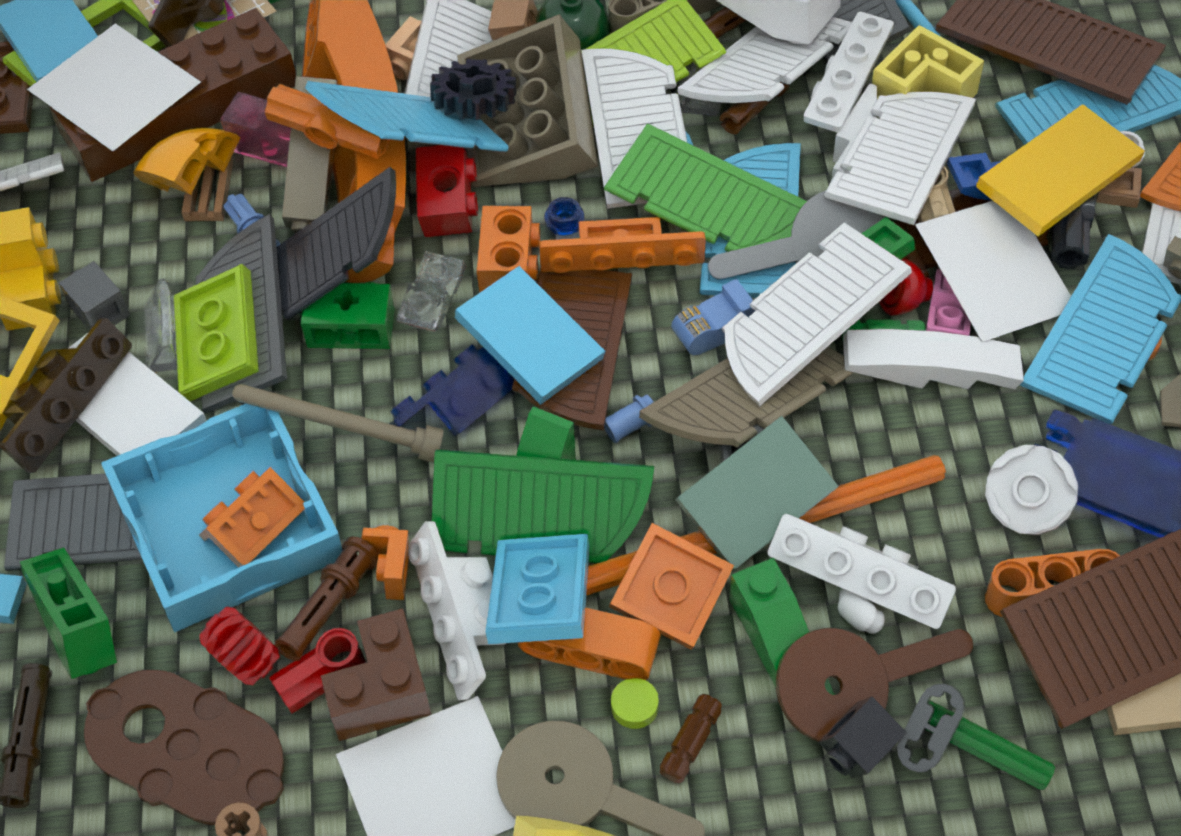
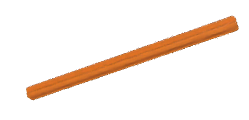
M932 455L839 485L838 488L799 519L812 523L941 481L945 478V466L939 456ZM700 531L681 536V538L712 554L717 553ZM637 551L588 566L586 596L620 585Z

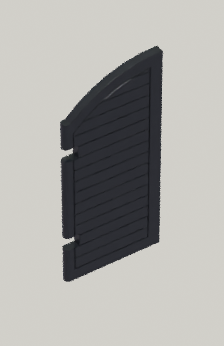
M391 167L387 168L276 247L282 316L284 315L287 320H290L349 279L348 270L353 268L356 273H359L377 260L394 211L396 198L395 170Z

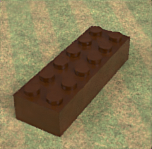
M257 8L159 51V54L195 77L201 83L114 151H111L49 106L60 135L91 182L141 160L158 142L175 133L211 127L266 101L273 86L277 87L281 84L290 88L295 87L296 72L291 52Z

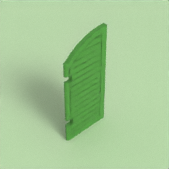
M648 123L604 187L605 191L631 204H634L638 197L648 201L644 206L645 211L687 232L702 231L705 233L706 241L711 244H715L720 236L729 241L724 249L727 252L791 237L794 219L801 207L807 202Z

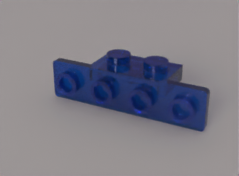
M471 344L453 359L457 367L448 375L441 369L421 385L426 390L425 394L416 401L409 395L390 411L394 419L388 424L400 427L425 405L429 404L454 436H456L512 390L514 377L483 346L477 350Z

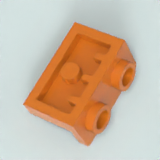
M271 467L260 477L253 470L234 489L240 496L229 507L221 501L202 519L208 527L199 536L204 541L210 538L238 568L250 563L304 510V501Z

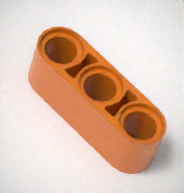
M1093 549L1001 561L994 567L985 593V602L989 610L995 615L1002 617L1000 610L1054 586L1047 580H1054L1059 583L1064 582L1120 555L1109 549ZM1009 585L1015 588L1018 592H1009L1003 589L1001 586Z
M585 607L583 638L518 642V647L524 653L538 659L622 679L639 678L647 680L650 676L661 633L650 623Z

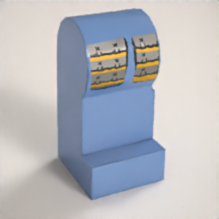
M734 279L722 285V293L700 303L699 306H690L682 310L672 321L671 328L690 354L700 355L725 343V333L721 328L737 314L742 312L749 318L755 312L750 307L753 299L739 281Z

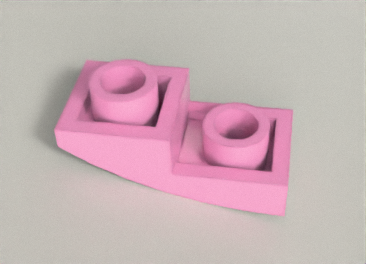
M937 269L926 331L969 336L971 322L940 269Z

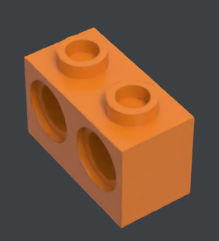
M531 206L482 207L477 261L479 293L518 266L533 280H537L538 255H532V247L539 248L540 223H533Z

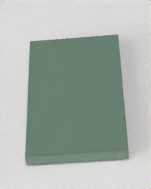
M780 416L678 496L675 501L721 559L734 565L732 569L734 571L773 540L784 514L800 518L839 486L783 416Z

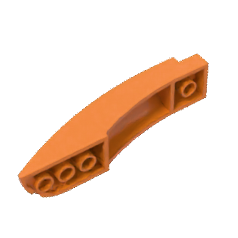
M310 0L304 41L303 77L337 80V85L398 93L386 45L368 0ZM405 136L402 141L390 140V145L385 155L380 156L379 159L337 145L335 149L333 172L338 203L387 168L391 167L396 172L394 211L377 260L359 273H356L353 268L348 270L349 279L345 282L364 283L373 281L384 276L393 266L394 233L405 208Z

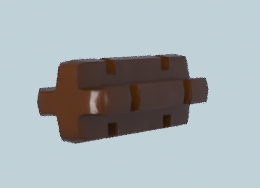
M708 694L698 696L692 707V714H688L671 744V752L666 753L660 764V774L664 778L677 784L684 781L690 770V763L695 761L711 732V725H715L721 714L722 703L718 699Z

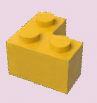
M29 207L0 212V296L56 315L55 305L61 304V293L57 281L53 280V273L59 272V264L54 248L47 249L48 240L43 223L35 222ZM0 317L7 331L28 327Z

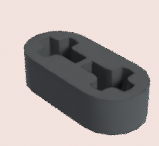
M935 684L927 688L921 695L904 729L907 733L899 740L897 745L898 757L909 770L926 772L936 767L942 760L966 709L963 695L954 686ZM947 692L952 696L950 704L956 708L953 716L944 714L936 727L930 723L935 713V707L929 704L932 696L940 698ZM928 729L934 732L928 743V748L934 754L931 759L924 757L917 763L911 759L913 750L907 747L910 740L919 741L925 730Z

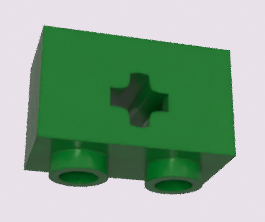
M375 282L364 284L342 283L302 311L301 327L307 348L390 349L395 312L390 284Z

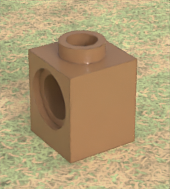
M494 0L488 27L492 40L494 41L536 24L538 11L534 1Z

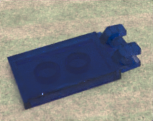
M1058 410L1052 412L1046 423V428L1049 429L1046 440L1068 449L1063 458L1072 466L1078 483L1077 505L1159 538L1181 529V451L1094 418L1092 421L1085 419L1081 423L1073 415Z

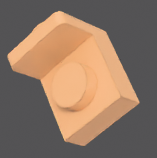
M411 16L385 44L394 76L401 80L408 79L421 24L420 20Z

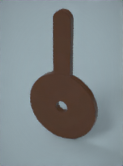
M837 628L814 630L794 641L783 654L776 674L777 698L785 717L791 725L804 736L819 742L856 702L873 696L885 709L889 694L888 682L963 658L971 653L973 640L965 630L956 629L878 655L869 643L852 632ZM828 677H834L840 684V690L836 695L828 693L825 688V681Z

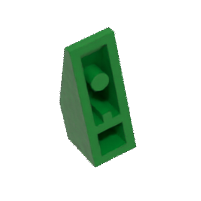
M63 547L20 561L21 570L57 655L71 679L92 674L99 669L116 664L117 659L109 619L65 548Z
M771 558L731 574L729 601L776 687L777 669L783 654L794 641L809 633V630L793 591L775 559ZM827 678L825 688L828 693L835 695Z

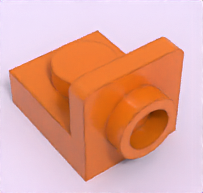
M389 525L363 528L362 539L370 543L379 554L376 579L377 581L384 582L386 599L404 600L409 566L408 530H399Z

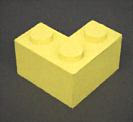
M919 25L874 69L872 84L877 86V99L880 95L907 94L908 92H941L973 98L978 92L984 60Z

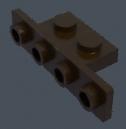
M160 0L148 27L168 48L183 41L191 24L206 19L213 20L219 16L224 9L223 3L225 0Z
M108 318L99 319L77 348L52 349L45 353L37 362L36 367L38 369L29 381L22 383L12 393L10 397L12 402L3 414L15 426L1 442L0 447L27 473H35L132 348V343Z

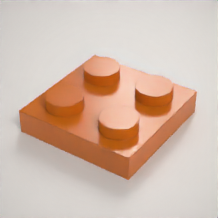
M651 523L609 607L629 618L650 623L663 636L692 650L734 565Z

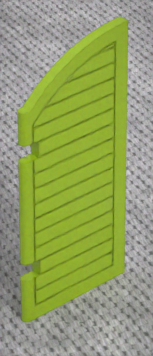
M667 0L586 48L624 50L650 57L667 66L671 65L673 66L676 83L689 75V71L685 67L692 62L700 69L726 53L723 45L687 0Z

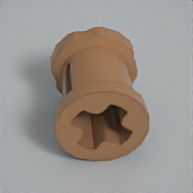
M237 802L230 804L222 809L217 816L215 823L217 836H242L238 833L239 830L247 833L244 836H268L258 812L247 803ZM230 818H232V820H233V822H234V823H232L231 825L229 824V819H230Z

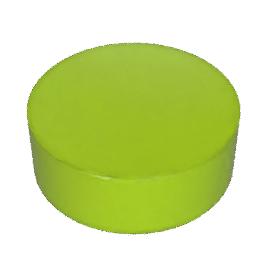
M630 678L620 682L615 687L611 695V710L619 724L630 729H640L651 724L656 718L659 709V698L652 684L643 679Z

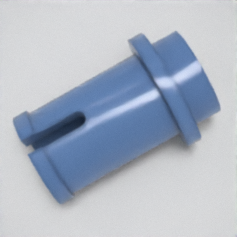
M646 394L643 397L636 395L633 397V403L606 417L604 429L612 442H619L620 439L644 425L652 426L639 418V411L653 403L649 395Z

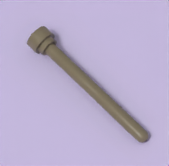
M243 384L235 386L232 391L234 399L238 402L410 447V452L418 454L417 459L434 463L435 450H440L444 429L426 425L425 429L416 427L414 431Z

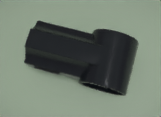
M1095 195L1052 226L1051 261L1056 262L1059 268L1075 269L1077 266L1087 264L1090 251V229L1095 213Z

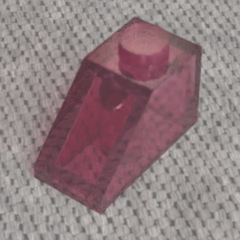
M237 92L220 119L223 130L241 137L234 152L287 167L291 128L266 118L264 112L267 105L266 99Z

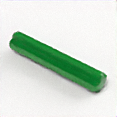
M930 700L929 704L935 707V713L930 721L932 725L937 727L944 714L954 715V712ZM964 717L950 742L1039 790L1046 789L1055 773L1053 763Z

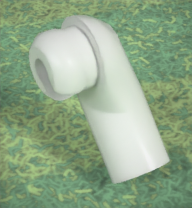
M840 588L839 614L859 631H866L869 634L879 632L885 623L883 612L876 609L875 605L868 599Z

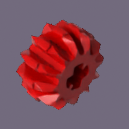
M225 607L221 612L215 614L206 623V627L199 635L201 645L238 680L247 685H254L261 678H264L280 658L278 648L275 647L272 641L233 607Z

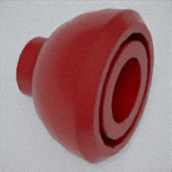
M902 258L901 261L911 267L912 273L879 301L884 312L891 316L910 313L922 302H927L933 293L932 280L929 277H925L923 271L908 259Z

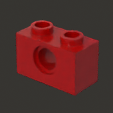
M437 145L416 148L417 218L425 237L472 233V217L478 216V201L476 192H471V182H477V168L475 159L468 158L464 147ZM447 188H453L450 191L443 192Z

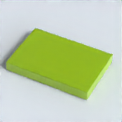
M240 264L174 295L178 392L191 402L259 372L251 271L245 265Z

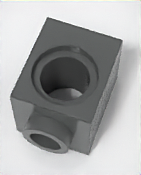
M94 261L59 282L69 308L89 331L101 318H108L116 325L130 316L121 291Z

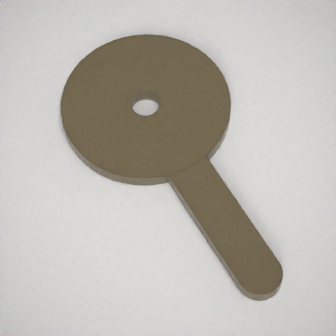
M546 721L529 726L510 740L500 756L496 773L498 793L505 809L514 819H516V815L530 816L586 826L602 813L654 836H705L704 826L699 820L614 785L613 767L607 749L592 732L577 724L566 721ZM550 770H560L564 774V779L557 784L548 782L546 774Z

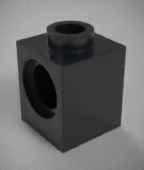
M871 696L856 702L818 743L827 751L825 757L836 771L845 776L849 774L851 778L868 774L907 732Z

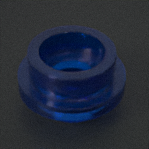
M560 197L553 200L546 209L544 215L545 225L554 234L571 235L579 231V222L585 221V214L576 200L569 197Z

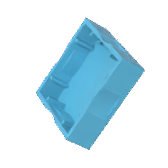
M244 404L214 416L192 430L179 435L160 438L101 462L174 633L218 614L225 607L237 606L324 568L327 564H333L342 553L339 533L314 483L300 467L293 441L278 412ZM271 467L304 501V510L250 563L238 568L210 538L204 541L199 536L208 527L202 519L221 501L229 507L240 496L234 489L253 470L260 477Z

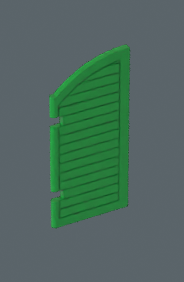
M435 450L432 521L436 523L445 552L468 553L470 540L482 541L481 554L496 556L499 540L588 534L590 545L589 563L597 564L609 560L631 535L639 522L648 502L655 466Z

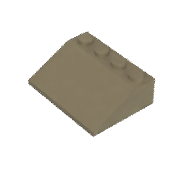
M560 14L457 55L459 64H466L467 59H486L487 65L492 66L493 64L500 63L502 64V70L510 69L512 77H516L515 103L508 104V111L496 110V117L492 118L487 114H482L480 118L508 145V151L482 150L476 145L473 148H467L468 158H474L476 162L477 182H471L475 187L564 179L598 166L580 39Z

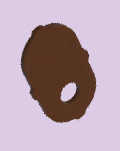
M141 670L127 674L105 688L97 689L86 703L88 714L84 726V739L92 760L105 774L136 790L139 798L151 806L163 804L198 823L215 825L217 816L228 805L237 802L247 803L258 812L264 806L275 804L284 790L282 783L284 753L280 740L273 728L261 717L230 702L226 693L215 687L204 689L176 674L163 670ZM153 708L159 710L164 715L165 725L161 734L156 739L148 743L138 744L126 738L125 725L135 712L141 709ZM230 818L229 824L234 823L232 818Z

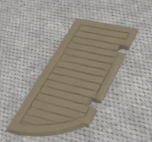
M827 347L759 406L742 389L727 358L640 410L639 418L652 426L682 438L704 443L739 447L757 435V430L753 427L754 425L758 424L765 429L780 416H783V418L824 393L826 388L821 384L825 381L831 386H835L855 372L845 370L844 356Z

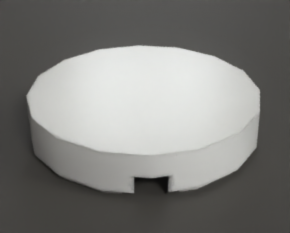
M1022 445L1006 451L994 462L987 477L985 496L991 512L1003 526L1019 534L1041 535L1056 530L1069 519L1077 503L1078 483L1072 466L1060 453L1044 446Z

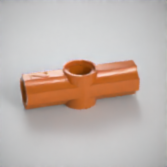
M279 84L277 87L273 86L267 97V105L264 112L268 120L304 132L311 142L322 148L334 149L337 145L379 159L380 156L385 155L390 145V139H381L379 136L353 124L332 111L312 95Z

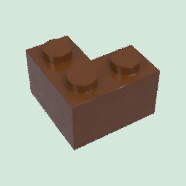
M403 608L357 621L367 658L366 663L321 675L331 720L339 741L432 715Z

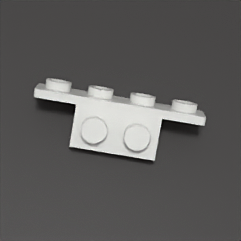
M864 12L857 13L835 56L831 55L822 81H817L813 89L811 101L804 113V122L834 132L842 130L893 30V21Z
M790 514L782 516L768 549L770 557L934 629L941 627L956 592L955 585L918 570L917 566L908 563L911 555L902 550L885 544L883 551L866 545L868 536L845 526L838 533L827 531Z
M425 521L409 544V558L415 566L421 584V596L423 601L427 603L432 618L435 639L440 643L447 665V677L453 684L457 699L468 700L486 678L477 646L506 644H488L485 632L493 575L486 557H447L436 523Z

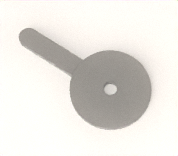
M825 191L810 198L801 207L794 219L791 237L717 254L710 259L708 271L715 279H726L796 261L799 262L809 252L818 257L824 252L819 248L818 244L841 224L846 223L859 233H863L886 216L828 199L824 196Z

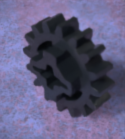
M467 59L466 64H459L453 61L451 62V68L441 66L439 67V74L431 75V101H434L435 109L444 108V115L446 116L458 113L459 119L462 120L464 118L480 120L482 114H487L493 118L496 117V110L506 112L508 111V104L515 103L516 77H512L510 69L502 70V64L500 63L490 66L487 65L486 59Z

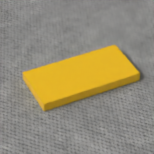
M1082 104L981 175L976 187L1035 235L1040 236L1138 163L1145 150Z

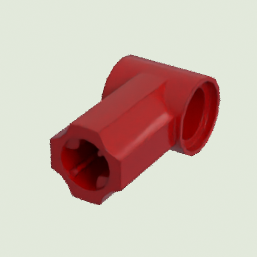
M333 628L326 631L319 638L316 648L303 655L299 661H294L271 675L269 679L286 707L293 714L325 693L321 675L366 663V660L355 635L351 631L344 628ZM351 652L345 660L332 662L338 653Z

